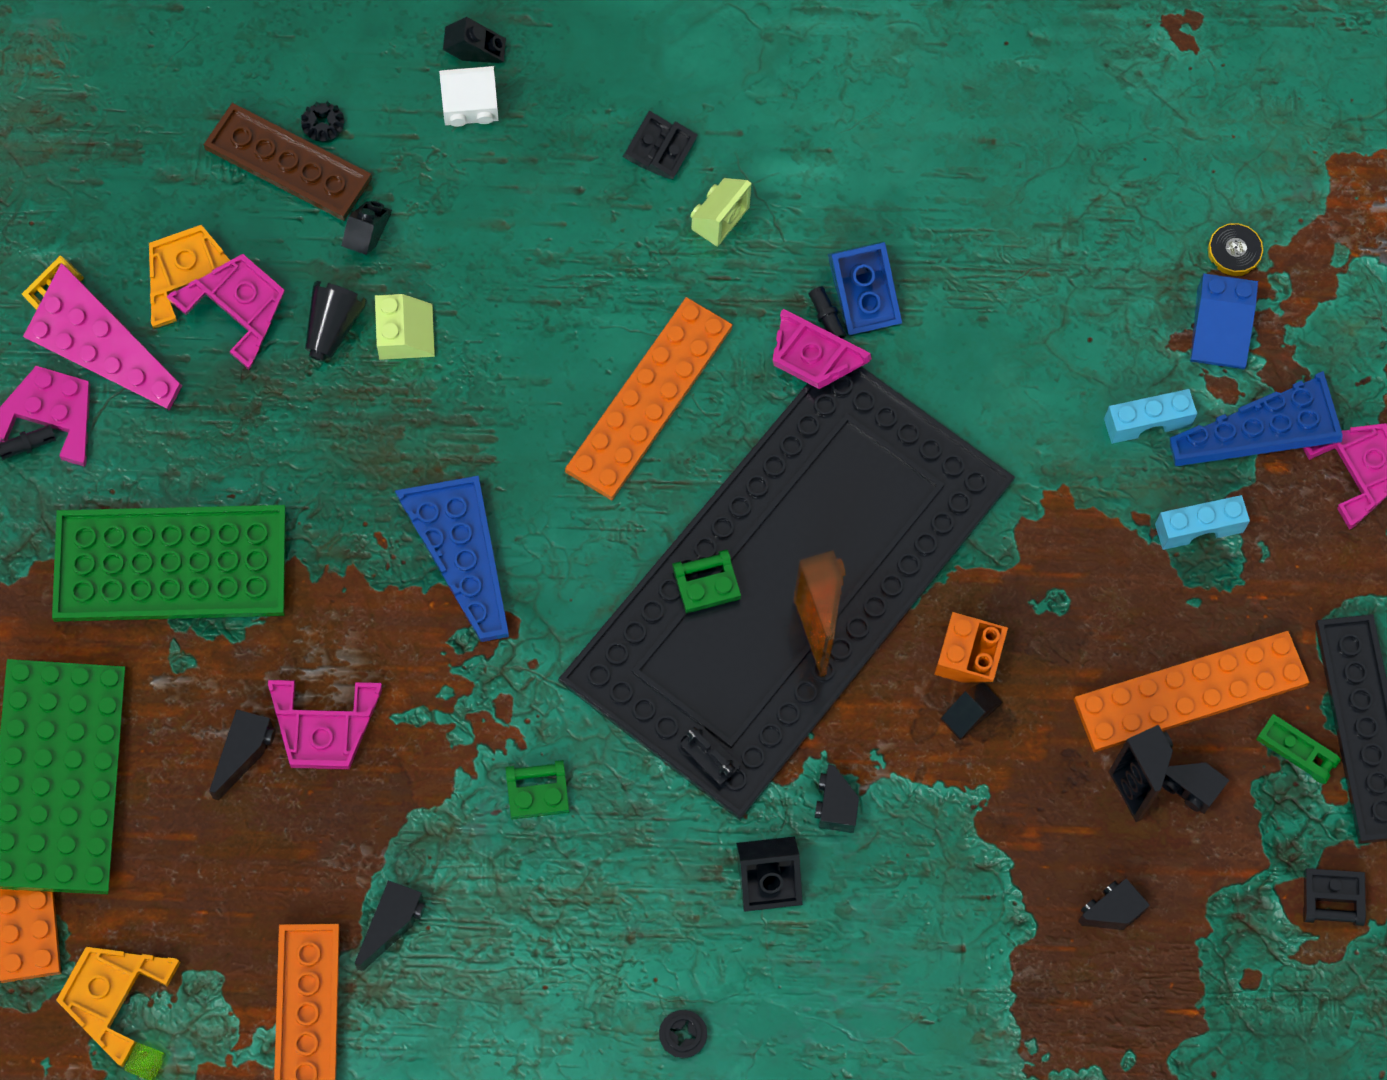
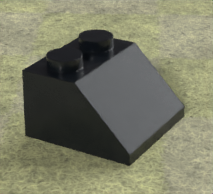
M795 836L736 843L744 912L803 905L800 856Z

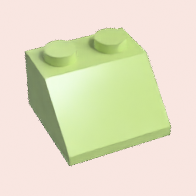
M724 178L719 185L714 184L707 194L706 201L702 205L698 204L692 211L690 216L692 218L691 229L718 247L750 208L752 183L748 180Z
M404 294L375 295L376 338L379 360L435 357L432 304Z

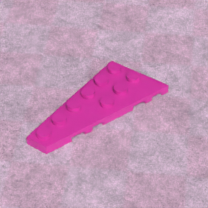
M61 263L23 337L170 410L183 385Z

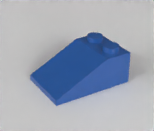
M877 242L828 254L832 277L848 335L902 323L885 242Z
M1203 273L1197 287L1190 362L1239 369L1246 368L1256 309L1258 281Z

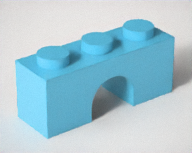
M1190 389L1111 405L1108 407L1104 421L1111 444L1136 439L1143 431L1152 427L1163 426L1164 432L1191 427L1197 416V411Z
M1240 495L1161 512L1155 526L1162 549L1165 550L1188 545L1194 538L1207 533H1215L1216 538L1243 533L1250 519L1243 497Z

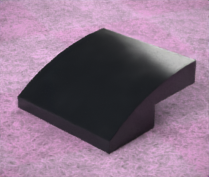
M649 111L622 157L650 172L673 180L698 135L676 121L670 124Z

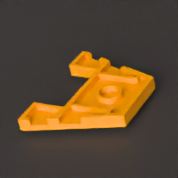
M202 225L149 243L150 303L153 329L177 321L171 303L167 299L168 294L187 286L188 283L211 273L212 270L230 261Z
M86 947L56 1001L119 1066L124 1067L136 1042L109 1029L139 974H143L168 987L180 965V961L169 957L160 958L153 955H137L123 951Z

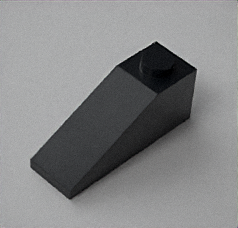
M236 709L209 790L213 799L220 800L265 753L267 745H272L276 730L273 728L270 718Z
M388 880L356 958L355 966L357 970L364 971L413 927L415 919H421L426 903L423 902L422 892Z

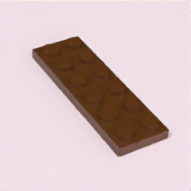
M234 103L230 105L203 144L205 150L345 221L372 180L371 173Z

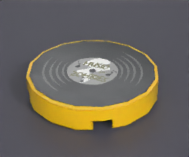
M1239 223L1226 224L1219 227L1212 234L1207 248L1210 261L1217 266L1219 271L1231 276L1248 274L1258 266L1263 254V245L1258 234L1250 227Z

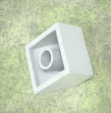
M494 66L439 71L445 125L459 127L468 123L489 124L492 121H498Z

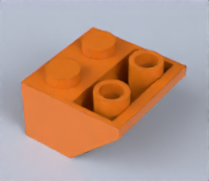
M952 612L934 675L961 683L993 682L1008 628Z

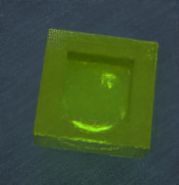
M136 1042L124 1071L144 1080H155L166 1054Z

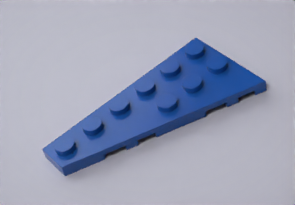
M1322 371L1315 374L1314 379L1305 383L1301 380L1293 384L1289 390L1282 393L1274 392L1238 408V412L1229 416H1226V414L1221 415L1211 424L1204 427L1198 425L1171 437L1170 448L1175 466L1338 443L1342 442L1343 434L1325 374Z
M479 476L395 490L398 500L480 642L509 637Z

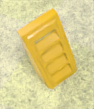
M61 255L22 293L36 310L41 301L34 293L38 291L44 297L46 290L43 286L46 284L50 285L61 263L80 282L84 279L80 272Z

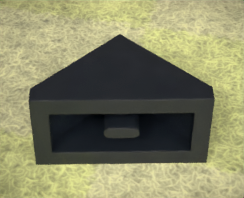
M981 682L966 690L941 717V720L961 740L1003 702L984 682Z

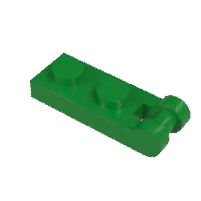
M1272 714L1256 739L1310 774L1314 780L1321 784L1327 783L1331 776L1329 774L1332 768H1336L1341 761L1338 755ZM1316 756L1323 761L1320 766L1312 762Z

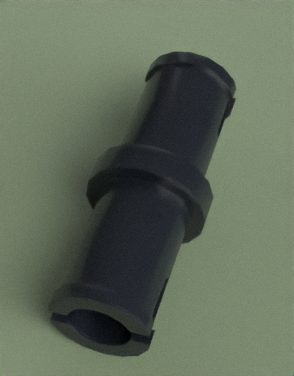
M821 286L813 289L808 295L818 313L816 316L818 321L823 323L826 331L844 339L847 335L837 315L839 312L836 307L832 306L825 288Z
M50 424L29 433L21 432L19 433L20 436L0 443V456L3 461L23 452L31 453L34 448L55 442L56 438Z

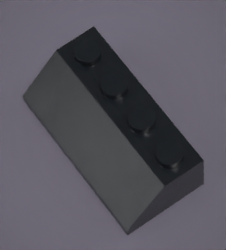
M1159 725L1127 739L1109 770V774L1135 822L1142 820L1160 792L1173 752V743L1169 734L1166 731L1162 732Z

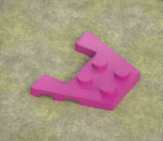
M241 254L212 270L211 273L198 280L195 279L178 291L171 292L167 299L185 315L205 295L219 305L248 331L230 350V354L249 370L258 354L285 290L244 254Z
M35 366L0 407V442L8 440L16 418L44 426L50 424L51 428L68 432L59 455L61 460L85 467L87 462V421L89 418L90 402L89 381Z
M1386 423L1350 427V430L1342 431V442L1303 448L1309 460L1332 449H1336L1362 493L1338 504L1337 509L1349 530L1354 528L1387 497Z
M268 680L269 690L291 768L350 769L382 692V684L355 682L353 711L294 710L295 681Z

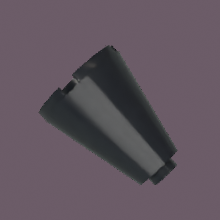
M316 281L312 289L305 349L310 352L309 357L324 362L325 358L331 359L365 308L367 300L363 297L361 301H358L356 299L357 293L328 283L326 288L320 287L321 281Z

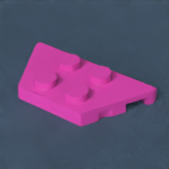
M785 309L781 311V324L776 337L777 346L773 354V364L777 368L821 389L870 362L871 354Z

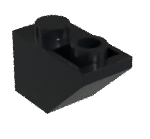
M465 17L445 27L443 51L462 61L504 62L506 38Z
M366 201L348 216L341 246L365 255L370 253L377 246L392 210L385 208L380 202Z
M1206 762L1168 766L1162 787L1169 793H1176L1185 799L1184 802L1190 809L1196 812L1201 811L1205 814L1227 785L1229 779Z
M828 764L827 772L820 774L818 790L824 791L823 800L816 803L814 818L820 819L819 828L854 833L859 797L834 765Z
M1127 879L1123 880L1120 884L1115 880L1103 890L1105 896L1101 900L1096 902L1095 899H1092L1081 909L1083 915L1078 922L1081 926L1124 930L1145 913L1150 905Z

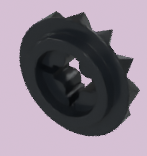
M316 101L313 106L306 107V111L301 115V126L304 133L312 140L320 142L329 141L336 138L343 130L344 116L337 105L334 106L328 101L326 103H318ZM316 116H320L321 118L327 116L328 124H325L323 122L318 124Z
M678 1010L670 1013L661 1023L659 1040L664 1050L675 1058L688 1059L698 1054L704 1047L707 1040V1028L702 1018L696 1013L689 1010ZM688 1023V1034L695 1039H685L681 1046H678V1035L674 1034L673 1031H681L685 1024Z

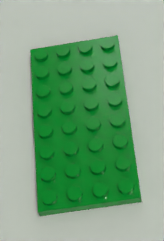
M285 505L57 510L52 619L54 622L285 616L286 507Z
M7 659L0 729V889L108 894L125 666Z

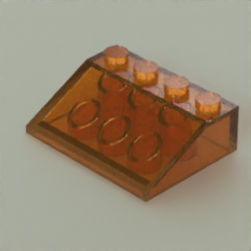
M834 551L800 560L793 598L820 676L827 674L835 635L839 600L842 594L841 587L844 585L843 576L846 575L844 564L841 558L836 559Z

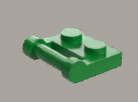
M727 549L719 551L718 555L683 564L681 561L672 563L686 613L741 599V593ZM722 565L724 571L722 573L686 581V574Z
M563 760L555 761V764L515 769L514 766L505 767L511 820L569 813ZM555 775L557 778V783L516 788V780Z

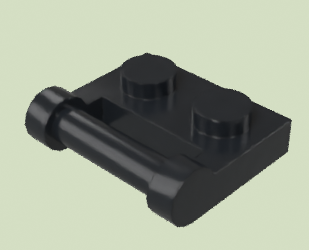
M1306 868L1304 870L1303 921L1306 923H1314L1315 920L1351 922L1354 926H1364L1366 920L1365 872ZM1315 901L1354 903V911L1317 909Z

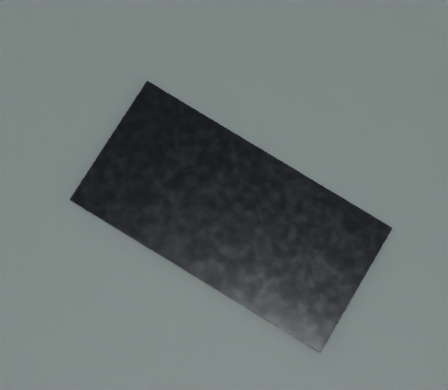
M863 367L857 368L821 389L807 383L559 677L558 682L730 814L741 820L1012 484L1015 477ZM727 549L741 593V599L686 613L672 563L681 561L683 564L718 555L719 551ZM721 565L686 574L685 578L686 581H691L724 571ZM702 725L741 765L721 785L680 745L688 737L686 734L693 727L698 728Z

